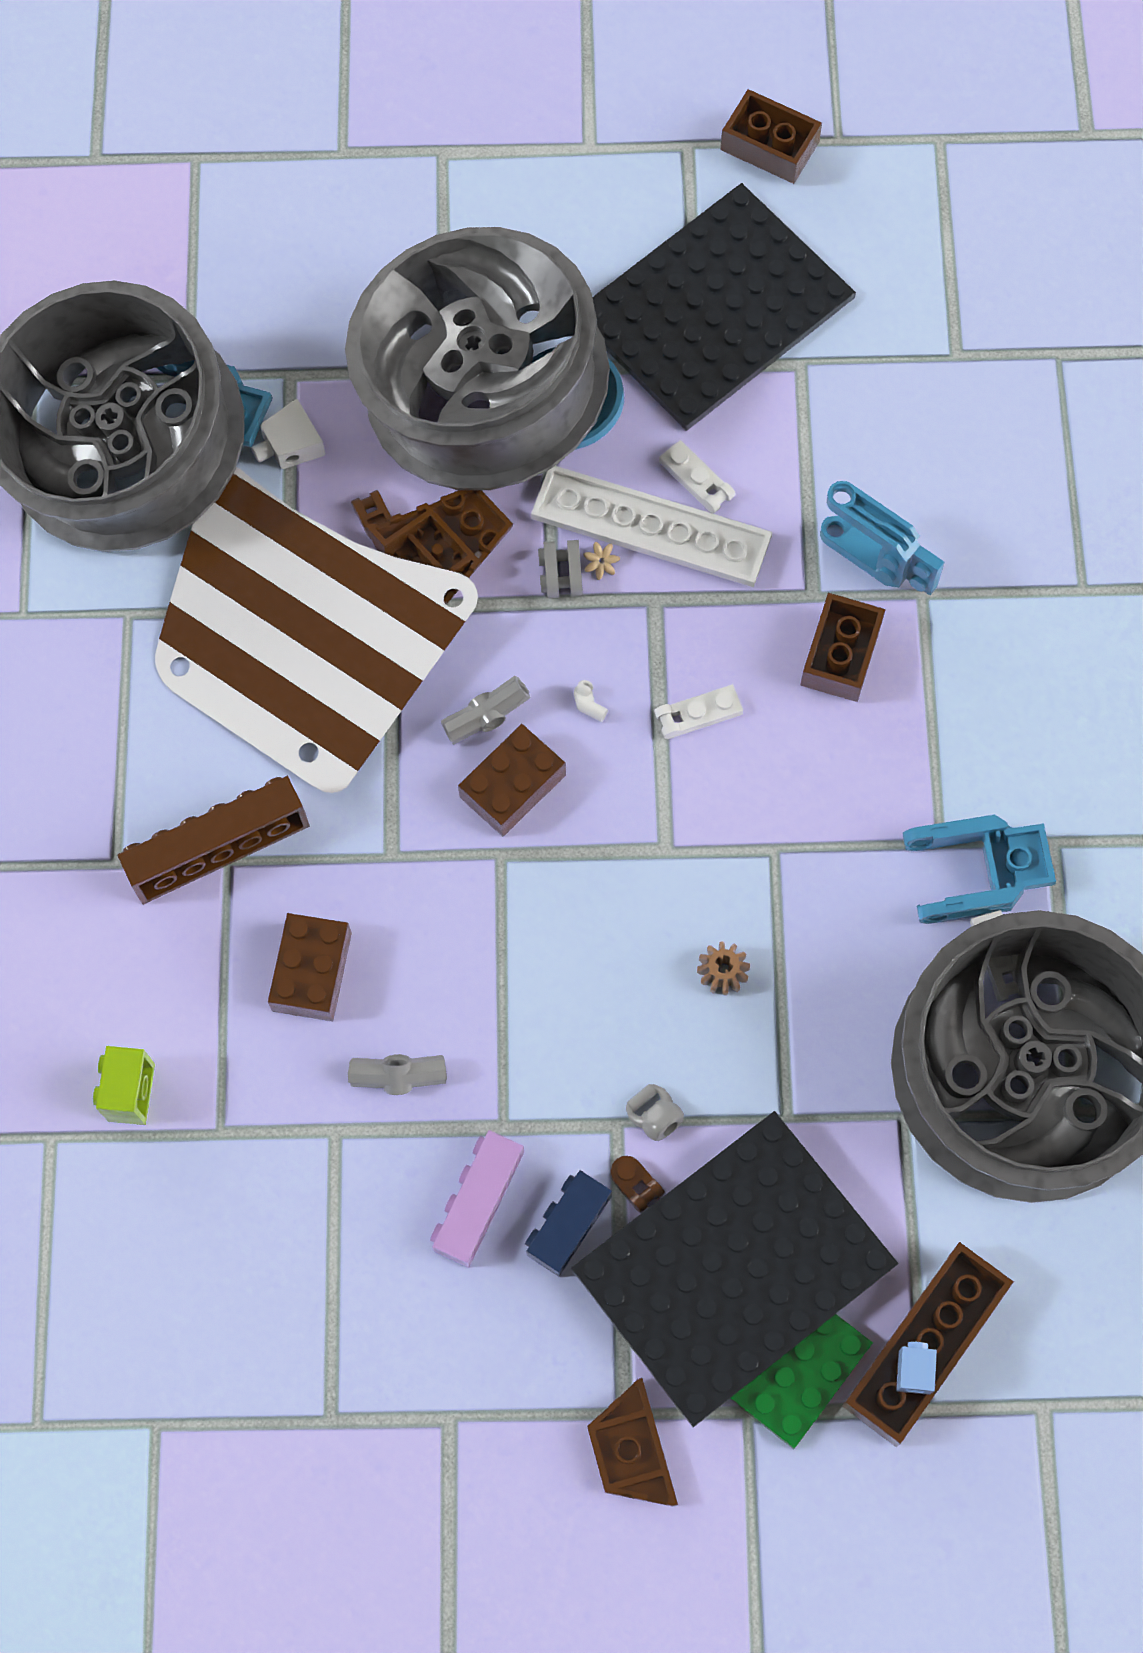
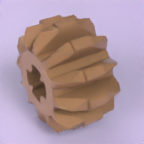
M723 941L719 942L718 950L709 945L707 947L708 955L700 954L699 961L702 965L697 967V973L704 975L701 978L702 985L712 983L710 988L712 993H715L718 987H722V994L728 995L729 986L738 992L740 990L739 982L746 983L748 981V976L744 972L750 970V963L743 962L747 954L744 951L735 954L737 949L735 943L730 946L729 950L725 949ZM722 964L729 966L725 973L718 971L719 966L722 967Z

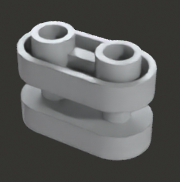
M567 540L566 550H556L555 541L543 542L544 548L538 549L539 566H545L546 575H540L541 593H547V598H559V589L570 588L571 597L583 596L579 540ZM568 561L569 576L558 577L557 562Z

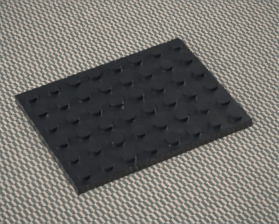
M740 183L592 298L597 317V327L604 338L606 351L688 431L855 298L856 292L743 183Z
M773 1111L571 1267V1270L690 1426L694 1428L899 1263L780 1116Z

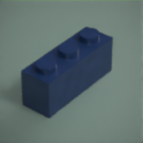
M579 1170L575 1177L571 1174L569 1175L560 1190L564 1193L558 1203L552 1201L543 1215V1218L546 1219L540 1230L535 1228L525 1242V1245L528 1246L526 1250L527 1256L558 1277H560L612 1198V1190Z

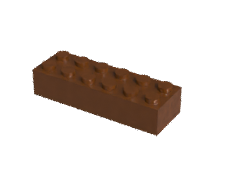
M287 775L283 778H272L265 783V786L255 791H244L235 800L227 804H216L207 813L199 817H188L179 826L171 830H160L153 834L151 839L141 844H130L117 856L131 887L144 905L310 827L303 805Z
M959 1242L842 1407L895 1447L899 1446L1014 1281ZM908 1342L927 1343L928 1349L937 1350L935 1391L931 1394L897 1391L899 1350L902 1347H908Z

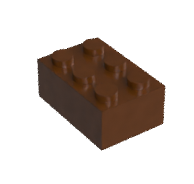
M747 89L722 129L720 150L794 184L820 142L822 122Z
M828 592L804 666L800 686L858 702L886 609Z
M521 723L458 785L459 796L494 830L504 837L566 776V762Z
M287 913L268 997V1004L272 1012L334 1021L352 935L348 922Z

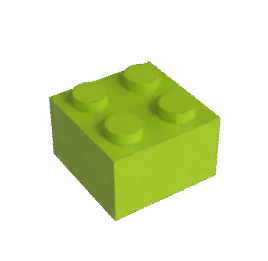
M106 1046L105 1055H100L98 1073L101 1074L100 1086H95L93 1105H96V1109L108 1122L146 1125L155 1063L144 1049Z

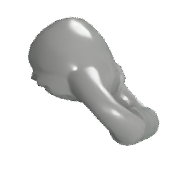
M648 1084L632 1097L626 1105L629 1119L636 1126L642 1128L645 1134L654 1141H660L669 1136L679 1127L684 1119L683 1111L677 1104L673 1103L669 1093L664 1088L655 1084ZM657 1093L659 1094L661 1099L656 1101L647 1111H644L641 1116L634 1113Z

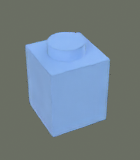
M908 1342V1347H902L899 1350L897 1391L931 1394L935 1391L937 1350L928 1349V1344L922 1342Z

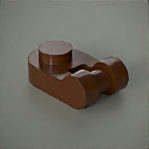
M378 490L369 493L370 496L362 500L357 498L351 501L353 510L369 538L366 526L373 523L381 524L388 521L389 517H391ZM373 507L377 509L368 514L366 512V510L371 509Z
M628 1155L621 1156L613 1162L611 1167L612 1181L640 1214L649 1208L647 1204L653 1199H660L666 1194L662 1186L636 1158ZM642 1182L647 1189L641 1194H637L633 1188Z

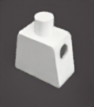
M298 399L289 403L260 425L264 441L251 447L259 463L274 456L282 469L326 455L323 441Z

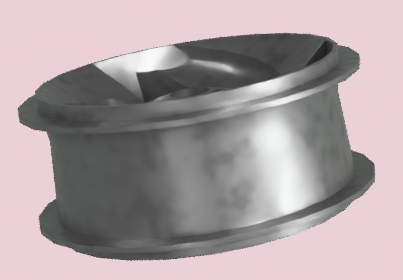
M467 227L430 237L403 251L377 273L361 293L349 320L345 345L348 373L362 404L368 410L369 422L382 448L402 469L427 483L455 490H493L523 483L553 468L579 446L595 425L607 397L610 366L605 341L597 327V317L591 290L578 267L556 246L530 233L503 227ZM528 311L539 312L529 323L519 321L521 316ZM425 324L432 326L430 332L418 340L411 339L413 334ZM573 336L559 343L552 352L532 363L533 344ZM428 383L440 397L448 401L441 410L438 423L420 419L418 415ZM477 400L487 401L490 404L489 409L468 408V406Z
M116 280L82 283L50 294L23 311L0 334V486L19 502L24 511L47 533L73 546L102 552L137 550L176 535L195 523L219 499L236 470L244 442V406L237 381L223 358L214 350L212 343L197 319L174 298L146 285ZM195 360L189 369L160 387L142 372L167 364H182ZM86 368L88 372L86 380L81 385L72 386L76 377ZM46 389L55 399L61 400L56 419L57 434L31 419L34 408ZM136 396L133 401L129 402L132 397ZM174 403L186 404L185 411L179 417L168 418L166 416V410L170 405ZM90 418L87 423L82 424L85 419ZM145 469L143 480L130 488L117 492L116 479L138 474ZM91 470L98 471L97 482L92 487L82 489L77 486V478L81 473Z
M1042 910L997 916L971 926L942 947L922 972L915 988L907 997L895 1026L891 1054L895 1098L909 1131L929 1157L958 1181L996 1198L1035 1203L1068 1199L1099 1187L1142 1156L1143 954L1110 929L1076 915ZM1017 954L1015 978L1021 998L1002 1004L985 1019L983 980L989 959L991 957ZM1040 984L1059 985L1063 991L1062 1001L1056 1005L1043 1003L1037 995V986ZM1011 1023L1020 1025L1025 1032V1037L1021 1039L1012 1037L1009 1033V1025ZM1095 1045L1118 1060L1141 1083L1140 1102L1138 1105L1122 1094L1093 1082L1097 1069ZM1060 1052L1070 1054L1074 1059V1066L1069 1068L1062 1066L1059 1063L1058 1054ZM1030 1054L1033 1058L1039 1059L1036 1065L1032 1061H1027L1026 1058ZM967 1063L976 1070L978 1082L975 1087L964 1089L956 1085L952 1078V1070L955 1065ZM1011 1079L1020 1080L1025 1085L1027 1092L1017 1094L1012 1091L1010 1087ZM984 1098L1000 1114L1013 1120L1021 1121V1123L996 1138L975 1141L959 1128L953 1118L960 1116ZM1085 1098L1093 1104L1095 1108L1094 1122L1083 1123L1075 1118L1072 1106L1076 1099Z

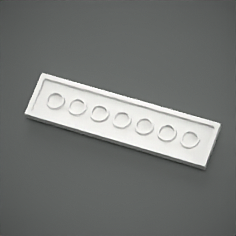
M554 466L547 471L531 512V519L753 588L772 538L771 531L559 466Z

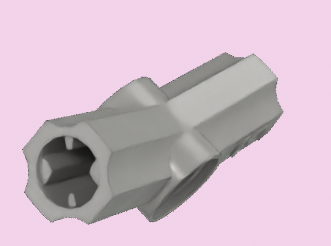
M514 675L492 692H485L473 698L469 702L468 707L441 720V725L450 742L455 745L481 730L489 732L504 723L507 714L531 698L530 692L520 678Z
M394 1054L384 1059L352 1058L349 1062L348 1083H350L351 1087L384 1088V1091L390 1095L407 1094L413 1087L446 1084L447 1080L443 1055L410 1058L407 1055Z

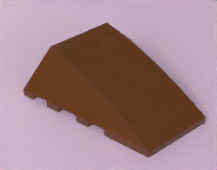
M458 490L440 497V501L430 505L424 503L417 506L416 510L404 515L399 513L391 516L388 521L381 524H370L366 526V530L379 552L396 558L453 571L470 578L511 530L513 523L482 490ZM448 590L444 595V603L447 605L459 590Z

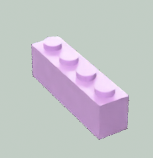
M488 1130L485 1138L480 1136L473 1149V1154L476 1157L471 1166L466 1165L459 1178V1183L462 1186L457 1195L452 1194L444 1210L448 1215L443 1225L440 1223L436 1225L430 1241L434 1242L432 1246L434 1252L468 1268L524 1154L523 1145Z

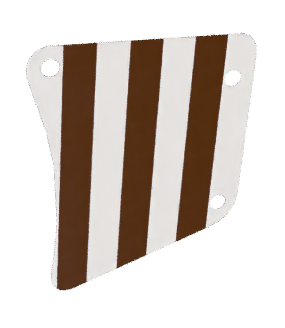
M236 467L219 499L192 524L155 653V665L162 682L172 692L313 787L326 793L340 792L350 784L474 611L478 601V592L475 584L468 577L460 573L396 558L349 540L292 509L254 481L244 471ZM450 589H458L463 594V601L457 607H448L444 603V595ZM178 657L186 658L190 664L188 672L183 676L174 675L170 669L172 661ZM306 743L315 744L319 750L317 758L312 762H304L299 757V750Z

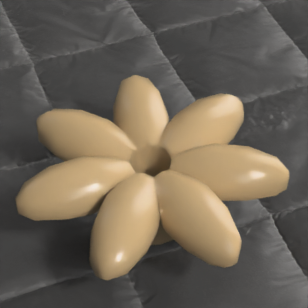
M594 542V553L585 552L583 554L587 560L592 561L585 567V572H591L596 569L597 580L602 579L604 570L608 574L614 575L615 570L611 564L618 562L620 557L610 555L613 544H608L602 551L600 544Z

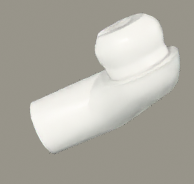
M581 680L574 689L577 709L603 722L608 709L595 703L592 691L593 684L590 681Z

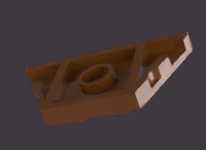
M639 1378L620 1397L615 1399L606 1410L587 1425L588 1433L605 1493L674 1507L678 1505L643 1378Z

